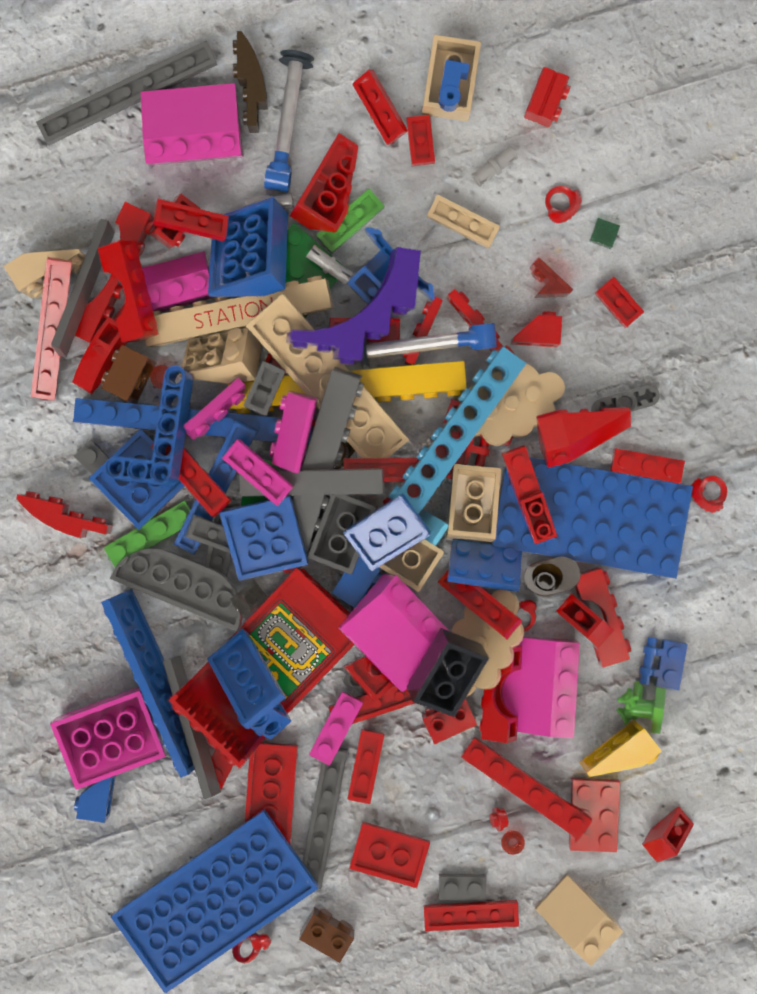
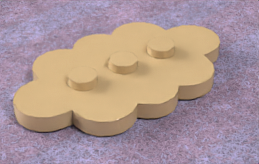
M526 364L474 437L482 435L487 443L494 446L504 445L510 440L511 436L516 438L526 437L531 433L533 427H537L536 416L555 411L553 403L562 397L565 390L564 381L559 375L552 372L539 375L534 367ZM500 371L495 372L492 377L495 380H501L502 373ZM479 388L477 392L479 398L487 400V390ZM465 407L463 411L464 416L467 419H473V409Z
M497 590L491 595L517 615L519 601L513 592ZM465 607L464 619H460L453 625L452 632L482 644L489 656L488 662L467 696L471 695L476 687L492 689L499 683L501 669L508 667L512 663L514 658L513 647L519 645L523 639L524 627L522 623L506 640L470 609Z

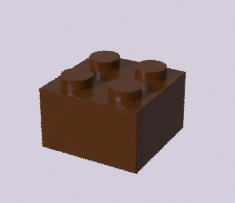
M122 345L120 349L117 348L112 356L111 361L113 364L110 371L107 370L101 379L103 384L101 389L128 402L137 404L157 362Z

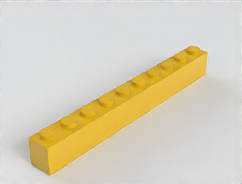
M464 361L351 370L352 373L362 375L360 382L364 383V387L374 399H377L378 403L391 402L393 397H400L401 401L415 400L414 396L424 395V399L438 398L440 393H447V397L460 396L461 392L467 388ZM290 376L283 377L268 412H274V407H280L283 395L287 396L289 391L305 394ZM254 380L243 382L246 388L245 398L238 405L234 404L230 407V410L236 411V414H250V409L244 407V403Z

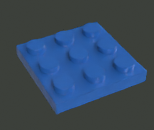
M140 429L111 457L118 456L152 460L153 449L150 446L154 441ZM105 463L89 477L90 481L138 530L148 523L185 487L179 479L172 486L118 480L106 474ZM119 464L117 467L118 474L122 471V464ZM144 466L139 470L140 477L145 473ZM167 468L162 472V479H165L168 475Z
M287 495L279 506H276L271 500H264L220 511L219 514L238 580L308 565L309 561L291 495Z

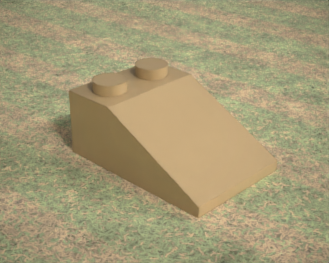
M454 464L447 514V524L449 527L446 530L445 538L493 542L496 539L501 468Z
M567 874L535 907L537 912L590 966L623 933L618 921Z

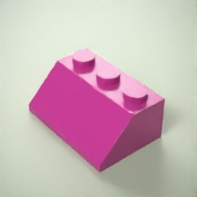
M205 251L142 268L153 311L164 312L172 307L186 306L215 298L208 295L210 268Z
M289 391L287 396L283 395L280 409L284 410L282 420H277L275 427L278 439L277 443L272 442L269 454L270 457H273L272 464L294 473L300 472L303 466L318 397Z

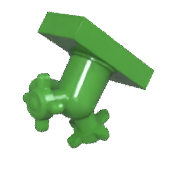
M635 681L633 693L632 689L628 688L627 692L617 699L619 703L625 704L623 709L620 707L616 709L620 713L623 723L626 725L629 723V720H636L638 717L651 719V733L660 734L666 688L656 687L655 699L645 700L642 699L643 686L639 681Z

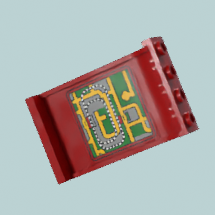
M302 566L297 567L240 628V630L244 629L249 633L286 696L280 704H282L287 714L355 645L339 629L340 625L350 615V612ZM209 662L169 699L172 703V708L178 714H183L189 720V724L194 730L201 731L207 737L208 743L213 748H218L225 754L224 757L227 762L233 766L236 765L239 769L266 738L263 735L258 736L252 728L247 729L238 721V715Z

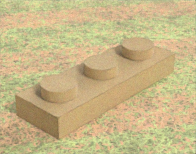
M438 194L426 217L488 249L500 228L499 225Z

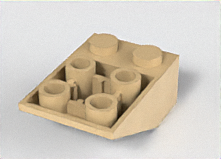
M79 249L23 253L3 267L18 291L32 299L42 297L47 257L73 261L71 274H73L74 272L79 273L86 255Z
M247 326L190 339L187 343L182 368L190 372L195 380L232 384L237 378L242 382L255 380L262 343Z

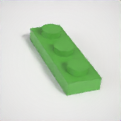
M368 189L349 205L348 213L336 233L320 231L316 234V237L333 254L379 214L385 206Z

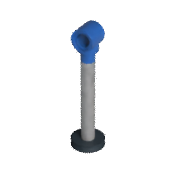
M297 50L280 51L283 57L279 58V61L288 66L274 162H270V165H267L264 181L265 189L289 192L292 169L288 165L302 69L313 68L311 62L314 61V57L310 54Z
M495 323L474 325L468 327L469 331L369 344L365 335L362 360L360 361L362 370L364 366H368L370 369L369 358L462 346H470L473 350L497 347Z

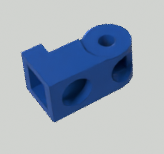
M446 60L439 96V105L444 111L452 112L458 108L461 98L459 91L460 79L467 80L470 64Z

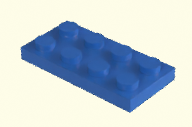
M241 629L207 658L242 725L247 729L252 727L286 698L246 630Z

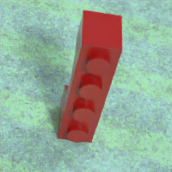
M118 240L98 248L103 272L117 277L125 292L124 309L116 319L122 343L138 342L159 335L157 321L154 317L151 298L148 294L145 274L142 270L139 251L135 241Z
M597 567L581 572V577L575 586V590L579 599L592 601L600 608L604 621L614 630L599 648L592 643L598 664L604 668L630 660L629 652H631V647L628 639H624L621 631L624 630L623 621L620 616L616 615L614 609L617 607L615 596L613 593H609L607 586L610 585L609 576L606 571L603 572L602 568Z
M517 645L513 647V661L508 667L501 669L499 683L492 689H484V695L481 699L483 714L479 726L481 739L501 743H510L517 740L518 716L513 714L505 705L502 688L506 678L511 673L521 670L522 646Z

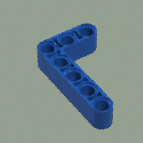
M177 365L171 366L165 371L152 460L118 456L111 457L105 463V472L109 477L122 481L162 486L176 484L180 476L186 435L184 425L188 421L193 387V377L190 372ZM182 373L181 381L176 383V377ZM178 397V404L172 407L173 400ZM175 421L174 429L169 431V424ZM171 444L172 450L170 454L166 456L165 449L168 445ZM119 464H122V471L118 474L117 467ZM144 466L145 473L140 477L139 470ZM167 468L168 475L165 479H162V472Z

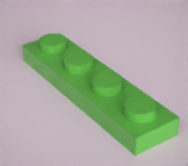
M184 500L153 518L140 530L136 528L103 547L114 567L125 557L143 549H150L179 532L191 510L187 501Z

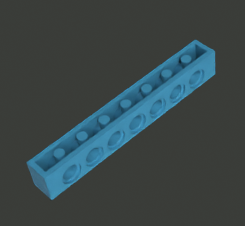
M504 346L498 351L494 349L486 359L489 363L484 370L480 368L472 380L475 383L470 390L466 388L458 398L461 401L456 409L454 407L450 409L444 418L447 420L443 428L438 426L430 437L433 440L428 448L424 446L416 457L419 459L415 467L409 466L402 476L405 481L400 487L396 485L388 497L393 500L403 493L419 514L527 363ZM492 369L500 370L502 373L501 380H495L492 377ZM479 388L487 390V400L479 398L477 393ZM465 407L473 409V419H467L464 416L463 411ZM451 426H456L460 429L461 435L458 439L451 437L449 433ZM438 445L445 447L447 455L443 459L439 458L435 453ZM423 465H429L432 468L433 474L430 478H425L422 475L421 469ZM410 484L416 485L419 489V494L416 498H412L407 494V488Z

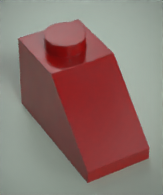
M552 311L542 312V315L535 317L511 339V345L560 346L562 316H556V312Z
M677 807L650 829L642 845L656 862L677 856L694 823L680 807Z

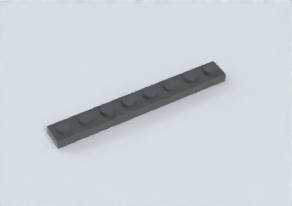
M204 41L40 119L36 123L45 142L49 146L141 102V92L171 88L218 64L207 41Z

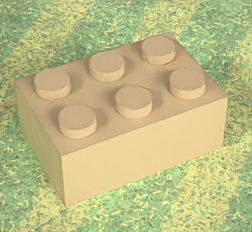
M434 35L422 115L468 122L481 42ZM446 60L470 64L467 80L460 79L459 91L461 98L459 106L452 112L444 111L439 105Z
M423 539L379 567L391 575H397L405 584L420 592L444 551Z

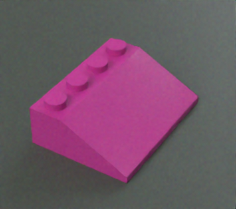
M235 83L141 92L142 132L146 164L160 165L243 157Z
M383 574L339 627L401 692L407 689L408 683L440 628L448 630L397 575Z
M523 637L518 645L522 646L521 670L511 673L506 678L502 688L505 705L513 714L518 716L517 732L548 737L574 738L580 643L572 639Z
M139 687L60 715L50 723L76 790L166 757L161 734L153 722V716L148 705L143 700V694Z

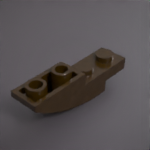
M237 31V40H233V54L237 55V63H233V77L237 78L239 86L243 87V101L247 102V110H243V124L247 125L250 133H259V110H268L266 86L259 61L251 44L242 31Z

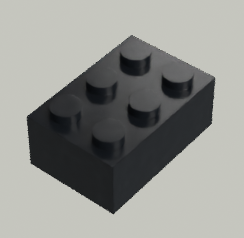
M440 628L407 685L412 702L455 717L489 660V656L482 644Z

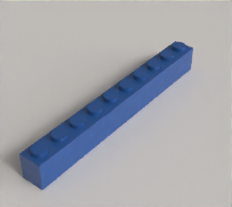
M75 398L73 422L156 431L160 406ZM189 409L187 423L201 410ZM227 413L223 419L212 423L208 432L203 435L227 438L237 419L258 430L253 440L277 443L278 434L275 433L277 420H282V418ZM175 421L169 424V431L174 429ZM314 426L311 427L307 446L310 444Z

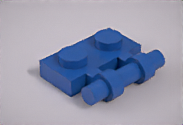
M648 637L647 645H644L643 653H645L643 666H640L639 670L641 674L640 683L649 685L650 676H655V686L680 690L688 644L662 639L661 648H657V638ZM654 655L659 656L657 669L652 668Z

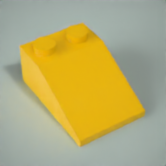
M632 720L579 763L586 773L592 777L641 767L645 764L649 765L657 760L658 754L662 751L647 731L635 720Z

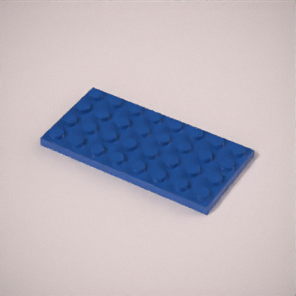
M529 457L557 533V537L535 545L520 510L505 465L498 503L496 539L491 542L492 546L513 548L518 551L552 557H567L574 561L677 579L693 486L565 463L548 468L545 460Z
M263 809L111 915V918L166 994L318 890L319 885L267 811Z

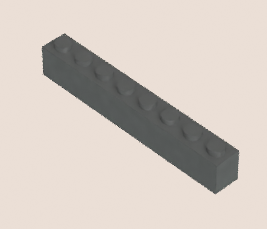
M337 367L332 369L302 470L334 469L335 464H340L343 451H340V446L342 442H347L350 429L346 428L349 419H354L357 406L353 405L355 397L361 396L364 383L360 382L362 375ZM294 495L292 503L306 554L311 550L314 542V531H318L322 517H319L321 508L326 510L330 497L328 495Z

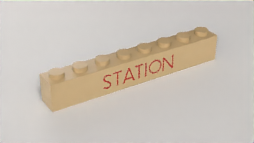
M321 276L308 278V282L299 284L298 281L287 282L285 290L267 296H238V298L233 299L218 297L215 298V303L207 304L206 301L192 303L193 307L184 309L183 306L169 308L170 312L161 314V311H153L159 335L145 339L146 347L153 348L244 327L282 293L302 315L334 309L329 282L327 279H322Z

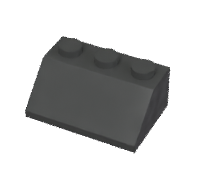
M344 494L331 495L308 558L352 575L360 555L343 532L376 511L378 507Z

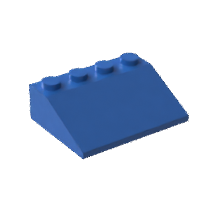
M270 197L224 214L228 216L226 239L224 242L215 239L211 240L208 295L210 297L267 296L285 290L288 213L274 197Z

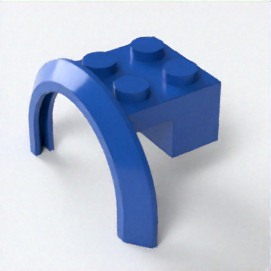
M367 227L365 233L380 251L347 282L348 286L366 304L372 300L380 288L388 270L390 255L393 250L383 238L382 232L379 229ZM418 275L417 289L428 299L434 300L433 285L427 283Z

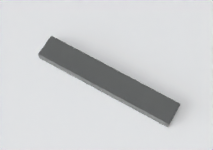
M99 220L52 340L51 346L59 356L67 357L102 267L98 248L110 244L115 232L108 220Z
M383 468L300 470L299 473L289 470H276L294 486L288 495L384 493ZM239 474L240 496H265Z
M181 656L163 660L172 695L188 682ZM178 714L203 798L213 797L221 793V789L205 736L201 731L194 730L189 724V720L183 714Z
M339 748L330 766L323 762L321 764L303 857V864L319 885L318 889L322 888L348 749Z

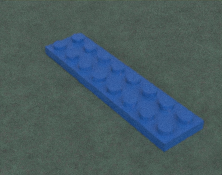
M130 589L102 601L104 614L109 619L114 636L121 645L124 658L130 665L134 680L139 685L143 694V700L148 705L153 716V722L158 727L163 744L172 758L173 766L180 778L193 772L195 768L179 715L172 708V703L169 701L173 695L164 668L163 655L133 589Z

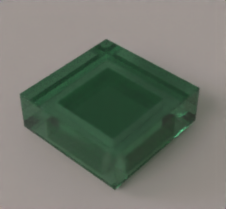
M598 218L589 242L612 249L620 225Z

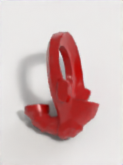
M253 933L246 938L251 940L253 950L248 957L244 958L240 954L242 942L232 948V953L237 962L249 963L255 959L261 948L264 950L269 948L271 939L267 934Z

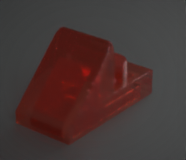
M540 258L529 268L532 271L531 275L538 282L546 284L534 298L567 297L574 290Z

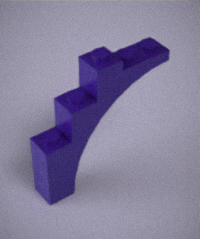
M402 247L392 250L388 270L380 288L372 300L356 316L331 328L313 331L291 330L287 333L286 343L293 344V348L307 349V346L317 347V351L331 353V349H333V359L340 360L339 364L353 366L354 362L361 361L364 335H366L367 339L380 340L381 337L389 334L391 309L393 310L392 313L406 315L407 312L415 309L421 251Z

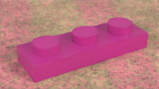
M239 378L230 384L184 425L187 434L193 440L198 436L202 437L205 435L212 423L223 419L231 406L234 404L238 405L243 401L246 394L245 384Z
M240 439L235 441L222 458L276 506H279L294 488L289 481Z
M344 691L341 692L309 752L310 756L329 766L331 765L363 701Z

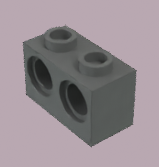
M263 361L244 403V407L267 416L285 371Z

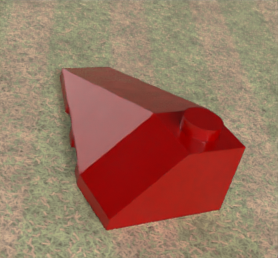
M338 133L289 215L291 218L308 229L334 233L338 231L349 209L348 201L352 190L351 183L357 159V144Z
M602 408L598 412L580 409L579 412L568 413L567 409L536 416L539 446L547 467L550 468L571 462L630 428V408Z

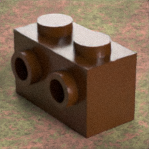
M314 907L300 931L299 940L340 963L354 940L355 930L348 922L344 920L338 921L333 918L332 914L326 909L320 908L319 910Z

